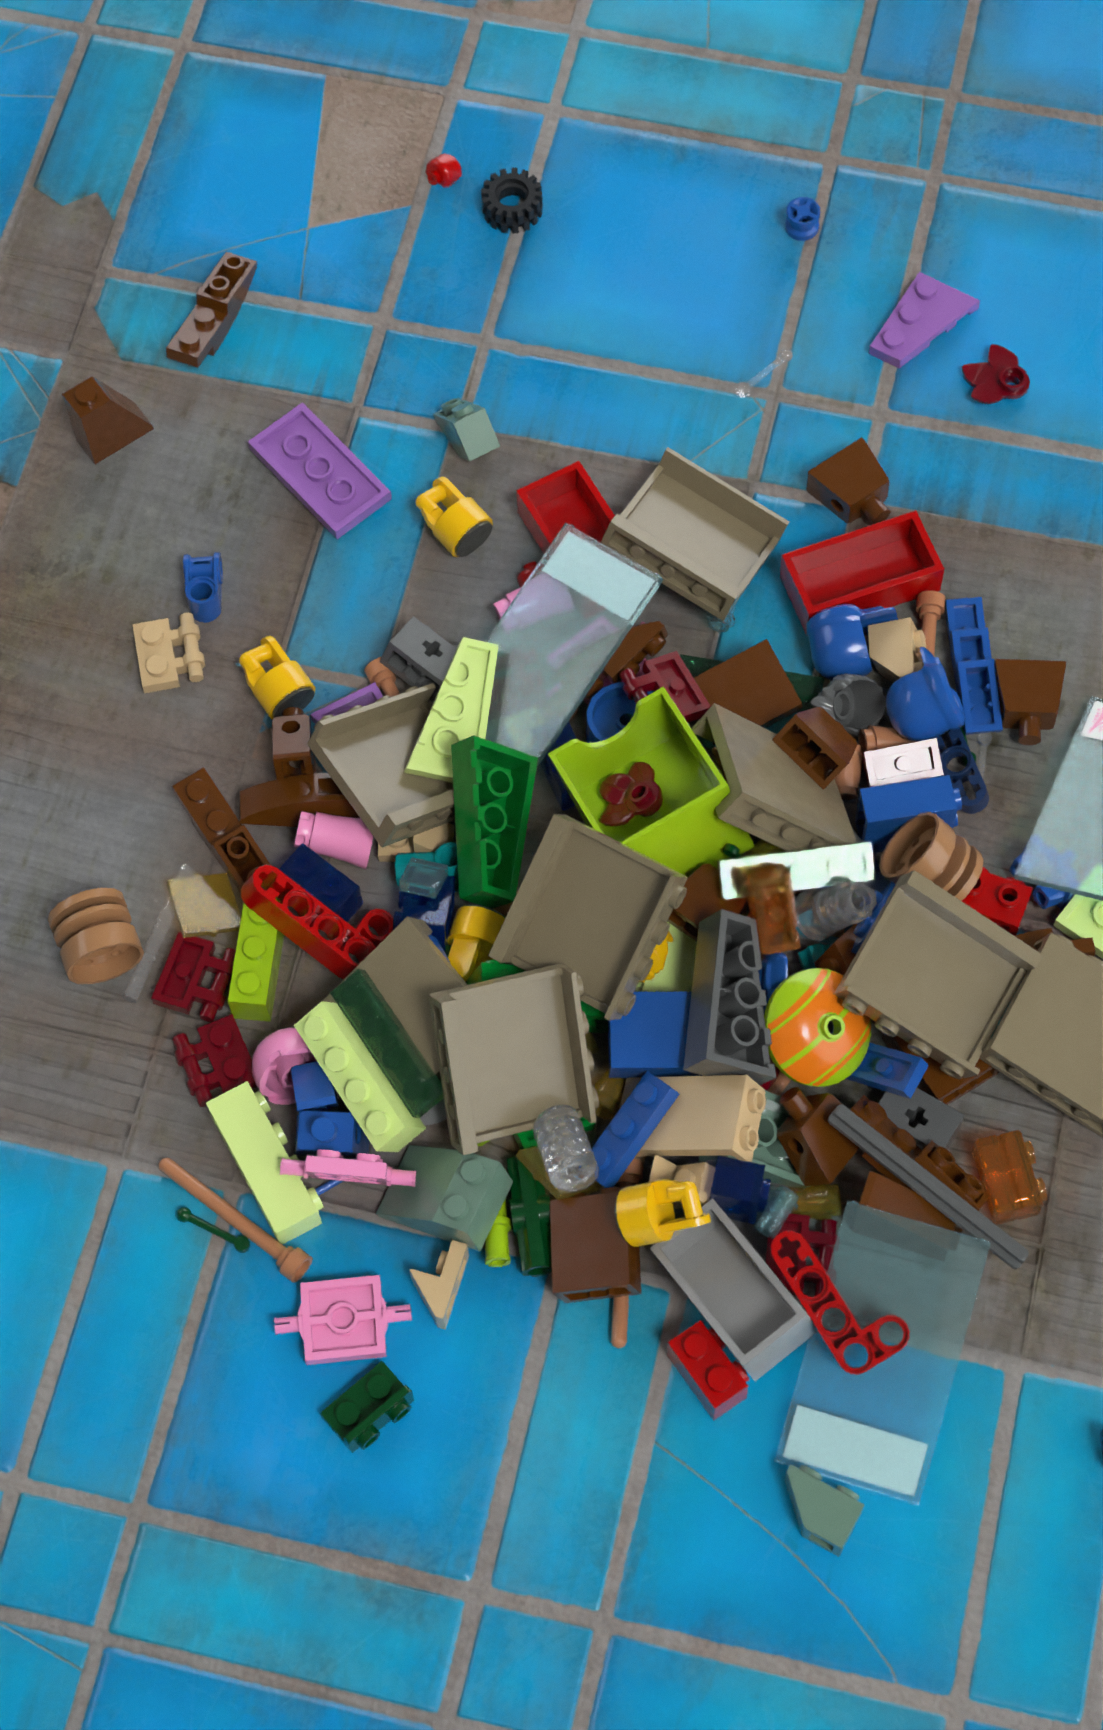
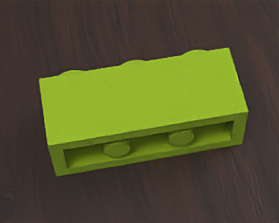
M243 903L228 1004L234 1019L271 1022L284 935L248 908L245 903Z

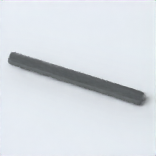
M840 1104L834 1109L827 1120L831 1126L1012 1269L1016 1270L1024 1263L1029 1255L1026 1248L846 1106Z

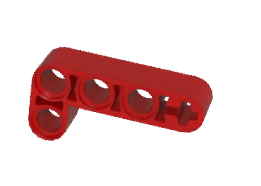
M263 865L257 868L241 888V898L248 908L343 980L396 928L393 916L389 912L377 908L370 910L354 927L281 870L272 865ZM288 906L294 908L299 917L293 915L289 911ZM368 926L374 928L378 936L372 934ZM318 930L325 932L329 940L324 939ZM349 953L355 955V957L359 961V964L352 961V959L349 956Z
M786 1230L779 1233L773 1239L771 1244L773 1259L844 1371L858 1375L867 1372L907 1345L910 1330L907 1323L897 1315L883 1316L865 1328H861L802 1234ZM785 1238H788L791 1242L797 1240L800 1242L801 1247L796 1251L802 1262L808 1257L813 1261V1265L801 1268L794 1277L789 1271V1268L796 1267L793 1259L790 1256L782 1258L779 1253L784 1248L781 1241ZM815 1272L822 1277L824 1287L819 1295L808 1296L802 1291L800 1286L801 1279L806 1273ZM838 1308L845 1314L846 1323L843 1329L834 1332L824 1326L822 1316L827 1309ZM886 1322H896L902 1327L903 1338L896 1345H887L880 1339L879 1329ZM853 1343L863 1345L868 1352L867 1362L860 1367L849 1365L844 1357L847 1346Z

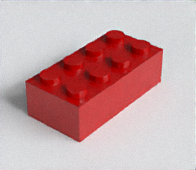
M580 461L516 490L518 514L549 563L568 534L572 533L649 577L645 572L600 545L615 515ZM567 586L574 603L586 621L608 611L605 607Z
M916 510L781 555L780 579L805 633L806 623L815 613L823 609L841 604H854L860 609L883 606L884 608L894 607L917 599V595L920 592L941 591L944 567Z

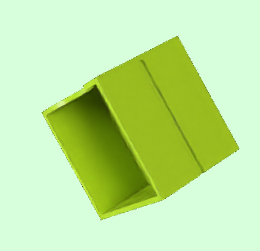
M664 686L636 703L635 712L630 722L614 736L594 743L572 739L548 753L578 813L587 826L687 877L705 863L717 869L734 859L723 852L727 843L737 846L740 849V854L755 847L748 832L718 818L715 808L730 793V788ZM635 762L649 764L655 771L654 781L660 786L662 791L663 803L660 809L648 817L636 815L627 824L622 826L609 827L601 824L599 819L609 803L603 799L599 792L600 784L612 774L622 773L628 775L631 766Z

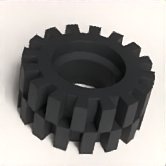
M505 168L500 170L499 177L494 172L490 175V181L486 179L484 182V189L482 188L481 191L483 215L485 214L487 223L491 222L492 228L497 230L501 226V232L507 233L508 228H513V234L519 233V227L527 231L530 229L529 222L534 226L538 223V217L541 218L543 199L540 182L537 183V178L534 175L529 177L528 171L524 169L521 174H518L517 168H511V173L507 174ZM511 195L520 196L525 199L523 203L516 206H506L499 202L502 198Z

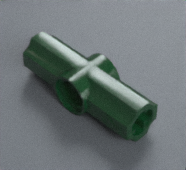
M520 1153L507 1159V1171L513 1181L511 1185L512 1199H510L514 1235L518 1237L523 1276L532 1277L546 1276L552 1272L549 1194L545 1193L540 1154Z

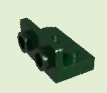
M381 1361L325 1408L320 1415L350 1452L353 1453L359 1447L364 1450L371 1446L381 1434L379 1430L389 1421L396 1423L405 1417L412 1408L410 1404L414 1401V1397L410 1388L407 1385L404 1386L386 1364Z

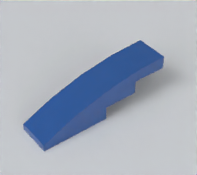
M982 597L945 600V617L955 685L966 718L963 725L965 735L1002 732L1003 726L995 661L991 657L988 627L985 628Z

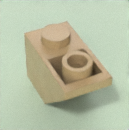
M911 617L868 625L869 657L881 676L894 683L901 677L922 669L924 663L921 659L919 647L926 648V640L923 631L917 630Z

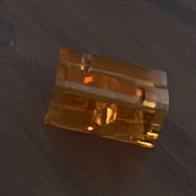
M773 863L744 869L750 917L756 919L761 954L768 955L801 948L799 932L796 929L798 924L791 872L783 863Z
M1019 1130L1002 1133L999 1136L993 1135L977 1139L974 1142L972 1154L980 1181L985 1191L990 1195L986 1201L993 1223L999 1225L1040 1214L1043 1201H1047V1191L1041 1177L1035 1178L1032 1164L1036 1163L1032 1143L1030 1141L1024 1142L1022 1133Z

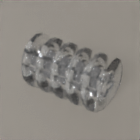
M555 1105L543 1111L534 1122L533 1134L550 1182L557 1189L565 1192H576L589 1187L598 1177L599 1168L578 1111L568 1105Z

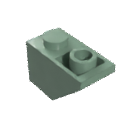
M455 398L442 404V410L433 414L435 421L457 455L467 461L474 460L500 447L484 407L464 399Z
M790 1464L786 1472L785 1483L802 1537L839 1557L862 1514L864 1504L858 1501L860 1497L852 1490L838 1485L835 1489L822 1482V1475L812 1468L801 1465L798 1469Z

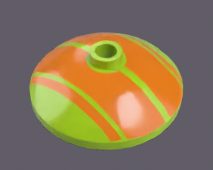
M822 968L798 971L784 979L777 986L767 1003L764 1019L765 1027L770 1028L772 1045L768 1046L769 1055L776 1067L785 1076L799 1084L812 1087H825L837 1084L849 1077L859 1067L867 1053L871 1038V1019L865 1014L859 1016L848 1011L842 1005L843 1000L834 995L844 977L838 972ZM830 1021L833 1022L834 1026L832 1033L828 1031V1023Z

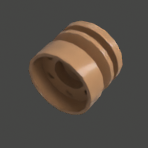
M925 812L911 818L896 831L882 853L879 867L882 875L895 884L900 876L915 870L962 901L976 885L982 872L984 859L978 849L969 845L965 838L956 835L954 829L938 815L932 812Z
M115 888L85 890L61 901L50 911L48 922L55 942L61 948L59 954L69 981L77 984L105 982L130 971L142 960L144 951L135 927L130 924L132 918L121 891Z

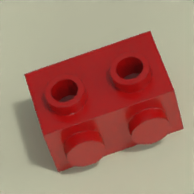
M983 867L976 885L962 902L1012 935H1017L1033 888L1026 886L1023 881L1017 878H1003L994 875Z
M700 1320L667 1342V1356L714 1421L747 1398L748 1385L746 1382L749 1381V1377L737 1360L731 1362L723 1351L726 1345L712 1327L707 1329Z

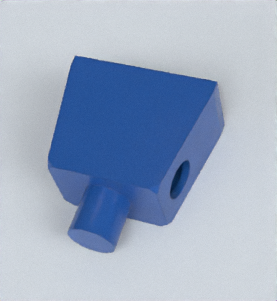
M305 1110L298 1112L294 1154L316 1156L317 1150L339 1151L344 1158H356L357 1153L369 1154L370 1141L351 1113Z

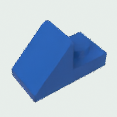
M318 1062L297 1065L291 1068L298 1112L302 1110L323 1111L339 1107L335 1088Z

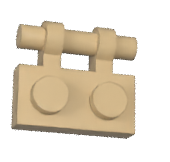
M192 613L181 614L179 616L181 626L174 630H171L168 618L133 624L144 694L180 687L178 674L188 673L191 682H199L204 679L203 668L205 667L204 654L199 651L198 640L201 637L200 629L195 624ZM184 645L185 654L183 657L175 658L174 646Z

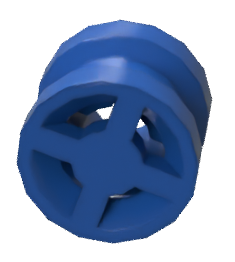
M808 197L793 199L788 204L786 210V232L791 238L798 241L812 239L819 230L820 207L815 200Z

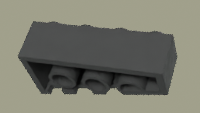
M721 909L699 922L683 1068L685 1071L703 1076L748 1075L759 1085L776 1078L775 1065L770 1064L768 1046L772 1045L770 1028L765 1027L763 1007L767 1005L765 990H762L760 987L758 971L762 969L757 924L754 918Z

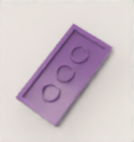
M303 402L248 441L249 449L336 539H339L392 499L391 491Z

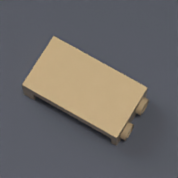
M748 1075L657 1077L680 1094L634 1159L645 1162L646 1156L655 1155L734 1156L742 1163H752L754 1150L757 1148L759 1141L758 1129L761 1114L766 1106V1092L764 1088ZM642 1077L626 1078L620 1108Z

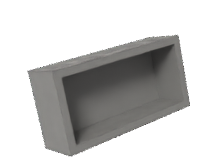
M712 1198L702 1206L703 1214L709 1213L711 1222L692 1228L676 1230L669 1241L656 1243L650 1249L751 1378L757 1381L818 1332L805 1310Z

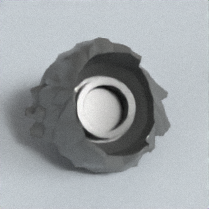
M846 673L834 677L833 681L818 693V696L812 698L811 705L815 708H823L831 717L840 722L849 734L859 736L861 729H868L870 725L875 726L885 715L886 696L882 693L883 689L875 680L864 675Z

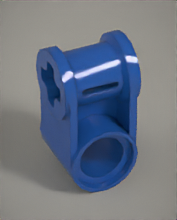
M216 552L213 556L194 558L190 554H185L183 556L185 594L190 613L194 615V619L198 622H211L218 618L222 609L221 584H223V565L221 553Z

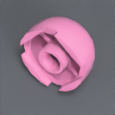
M285 1028L268 1035L257 1046L252 1059V1074L262 1095L267 1096L270 1102L290 1105L296 1103L291 1068L297 1065L317 1062L296 1028Z

